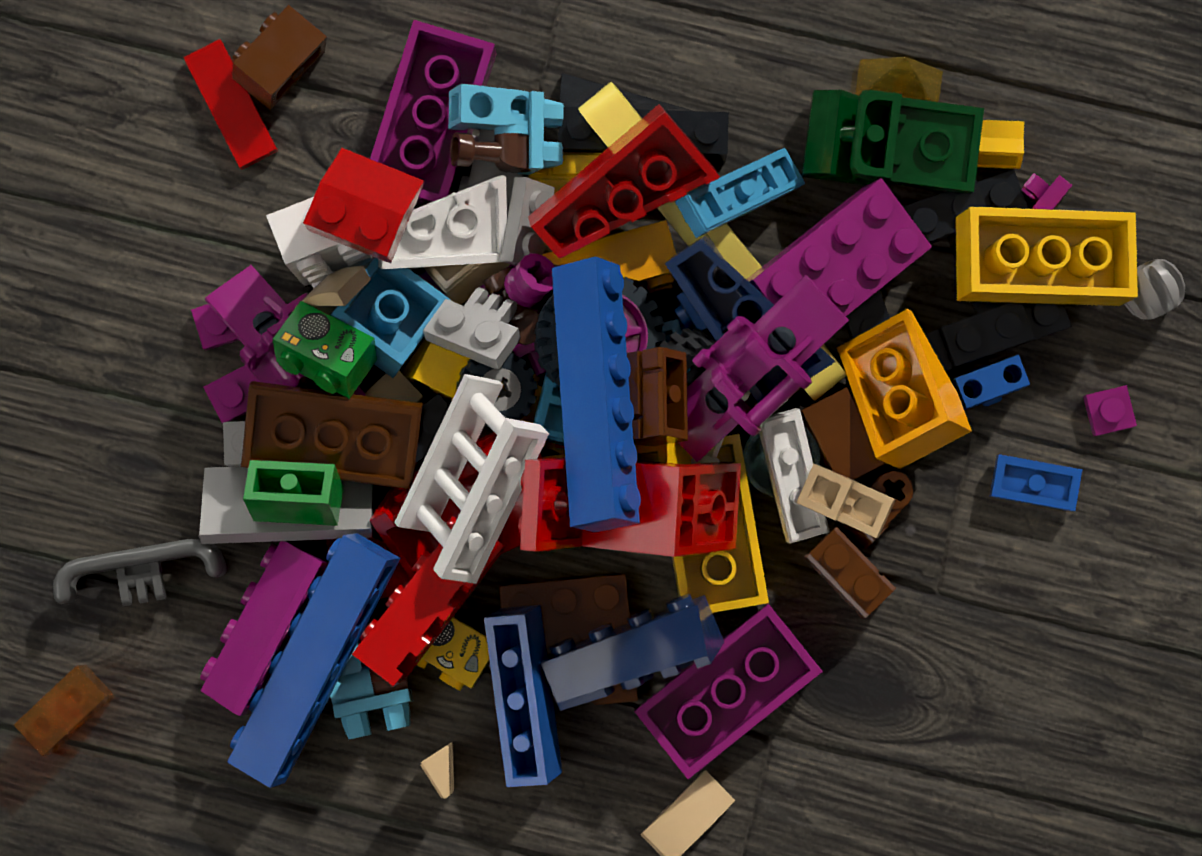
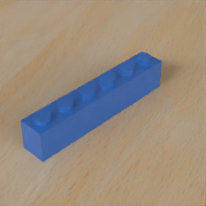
M595 256L552 268L570 527L600 532L639 524L641 496L637 488L635 464L637 463L638 456L633 440L632 420L634 418V408L630 400L629 389L631 366L627 358L625 337L627 320L623 311L622 298L624 279L620 272V265Z
M358 533L343 535L342 538H337L326 556L329 564L324 574L318 576L308 590L307 598L310 601L304 613L298 614L289 627L288 636L291 638L284 652L280 651L270 664L268 673L271 674V677L265 689H260L251 701L249 710L252 714L246 726L240 727L231 741L230 748L233 751L227 761L229 764L269 788L287 781L357 645L359 637L363 633L401 559L400 557Z

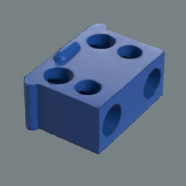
M1019 355L990 366L986 364L972 369L971 373L951 381L959 395L964 411L981 404L990 406L1002 400V396L1030 385ZM1004 371L1012 375L1011 383L1004 379ZM964 386H969L970 388H972V398H969L965 395L963 390Z

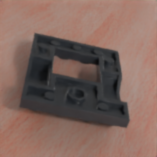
M1014 169L979 182L976 180L975 189L972 194L945 191L903 206L930 244L948 239L955 261L956 217L969 207L1028 209ZM880 289L846 316L849 319L846 327L852 340L890 319ZM971 301L975 312L974 316L940 327L937 330L926 333L925 336L944 370L947 372L983 357L1072 327L1064 304Z

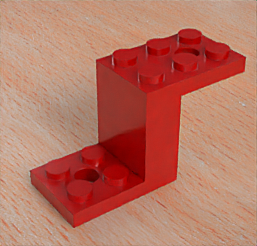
M565 457L525 460V469L521 476V488L523 491L522 515L518 524L521 536L520 550L536 552L583 546L677 557L736 549L741 463L676 464L637 460L635 466L637 488L641 496V505L639 507L640 523L600 532H591L570 527Z

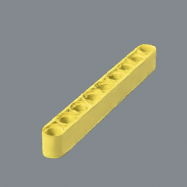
M613 82L608 83L578 108L582 116L607 147H610L642 119ZM669 201L657 207L688 246L708 234L723 258L745 279L761 268V265L728 224L695 238L675 201ZM824 344L821 348L835 360V363L811 377L812 384L804 389L814 401L847 376L844 368Z

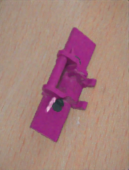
M250 265L205 297V301L245 346L240 351L241 361L260 382L322 390L314 380L300 373L293 375L285 371L276 362L272 340L295 307L308 293L286 304L257 270ZM359 386L353 393L366 396Z
M807 275L755 324L751 323L744 316H737L727 325L728 331L709 349H702L692 359L697 367L700 368L702 366L706 370L687 387L688 441L678 443L696 462L700 461L738 424L747 433L756 436L761 431L760 425L801 387L806 389L812 384L811 378L800 366L843 327L849 319ZM776 365H779L788 375L751 409L742 400V397Z

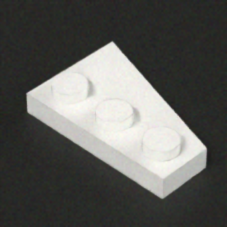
M499 175L414 209L392 263L390 264L378 259V267L381 269L502 262L500 258L507 224L506 176Z

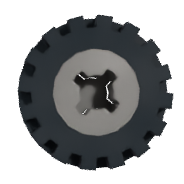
M510 353L499 370L472 359L467 361L468 364L459 373L461 376L456 384V389H458L464 374L493 379L501 383L503 381L504 390L502 387L499 393L500 397L497 398L494 406L505 418L521 421L520 419L524 416H528L531 412L530 407L536 402L535 389H538L537 381H534L533 378L535 374L532 368L527 366L525 360Z

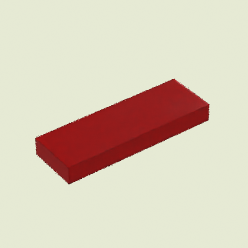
M218 39L183 57L239 168L243 170L278 152L248 91L232 79L233 61L222 40Z

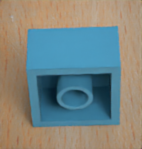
M374 258L366 268V272L371 280L345 306H337L331 316L374 337L377 361L374 365L394 378L425 337L423 329L445 299H451L409 268L381 269L378 267V258Z

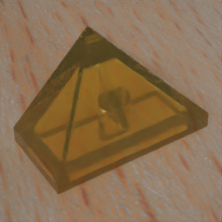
M908 57L861 59L859 61L855 94L859 96L863 90H876L899 93L904 98L939 102L943 71Z

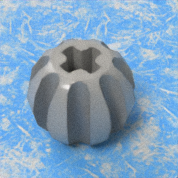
M1153 259L1138 266V297L1124 305L1133 315L1140 319L1151 320L1170 312L1180 305L1185 296V283L1182 274L1174 264L1165 259Z

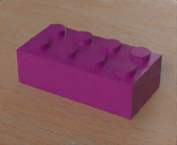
M413 20L370 159L424 180L425 183L416 203L426 205L447 197L454 192L462 167H454L451 164V140L455 132L470 134L473 132V129L469 128L466 130L448 129L449 91L460 84L487 86L497 53L494 43Z
M880 178L862 187L746 280L775 305L807 275L836 307L847 316L932 248V246L883 179Z
M765 604L723 638L724 644L711 664L697 668L695 662H693L634 709L639 719L687 779L691 778L823 672L769 604Z

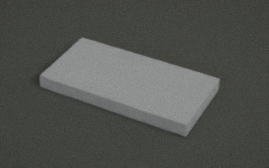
M204 468L199 531L201 544L323 540L342 538L343 535L356 533L365 538H373V525L369 520L373 515L374 484L341 480L344 489L338 526L253 521L243 500L248 468Z

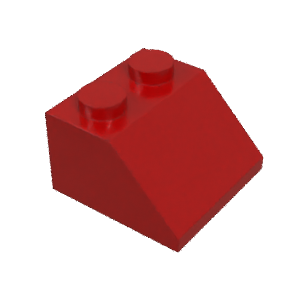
M341 148L321 179L303 224L313 233L391 264L425 181Z

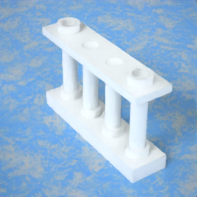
M464 374L394 523L401 528L431 532L443 549L433 570L441 579L476 584L522 491L521 476L525 469V460L538 458L549 433L540 424L505 418L494 406L503 384L497 380ZM485 423L497 435L488 456L476 444ZM467 460L479 472L470 493L458 481ZM449 498L461 510L452 530L441 518Z

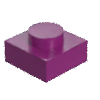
M209 304L191 309L203 350L207 351L239 341L237 336Z
M1127 385L1083 396L1093 437L1137 426Z

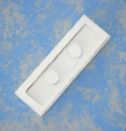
M795 408L771 415L760 425L761 431L759 435L785 540L791 544L828 533L830 531L826 516L796 503L813 466L800 409Z

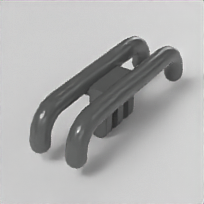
M184 539L87 556L69 561L58 570L53 581V595L55 601L59 604L73 603L77 598L76 585L81 577L116 570L123 607L132 605L131 588L135 587L139 603H148L149 593L147 585L152 584L156 600H165L166 591L161 562L197 556L204 562L206 572L211 577L224 576L227 572V564L223 553L215 544H201L200 539Z

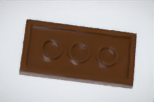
M251 381L248 390L241 467L248 468L250 460L335 464L340 479L343 481L410 489L414 480L423 403L355 394L349 399L337 392L331 394L324 390Z

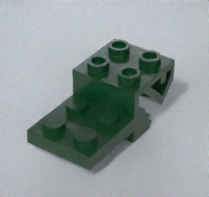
M841 89L814 90L811 95L801 176L804 178L865 186L882 178L886 185L890 183L972 194L975 189L984 108L904 98L899 93L876 90H863L859 96Z

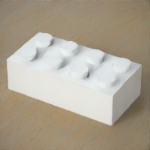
M312 197L268 214L266 217L285 265L304 286L312 284L314 289L324 278L337 270L352 266H364L366 270L375 257L309 231L303 222L314 198Z

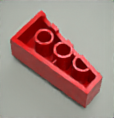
M658 104L530 214L528 219L531 228L560 259L610 234V231L630 221L634 222L646 216L647 212L669 201L673 202L687 195V192L705 183L707 185L721 177L662 106Z
M454 516L446 523L451 530L457 520ZM498 538L476 584L441 579L433 568L443 549L442 545L439 543L432 553L426 550L411 569L415 575L405 587L400 584L385 603L388 609L378 621L373 619L359 637V640L362 642L352 655L393 687L404 682L508 545Z

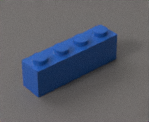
M541 605L500 608L484 617L506 787L547 785L562 773V764L552 690L540 664L547 656Z

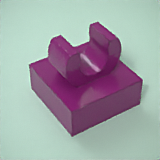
M1033 173L1021 190L1026 197L1036 202L1032 209L1054 210L1068 193L1072 184L1059 175L1049 186L1042 178Z

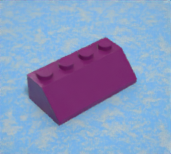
M280 541L278 546L272 543L260 566L266 568L258 584L252 581L242 596L240 604L244 605L245 608L239 620L231 619L220 638V641L225 643L224 648L218 659L212 656L208 660L200 675V679L205 681L200 691L238 716L251 714L252 712L249 710L251 701L260 689H265L271 677V674L268 673L271 662L280 651L284 652L291 638L288 636L291 623L298 614H303L309 600L307 593L311 584L318 576L324 574L329 563L289 541Z

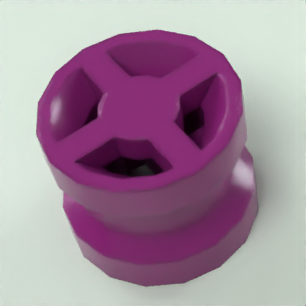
M530 253L524 256L517 266L512 268L505 277L504 286L506 293L511 300L523 307L537 305L545 294L553 289L552 268L555 266L548 258L540 254Z

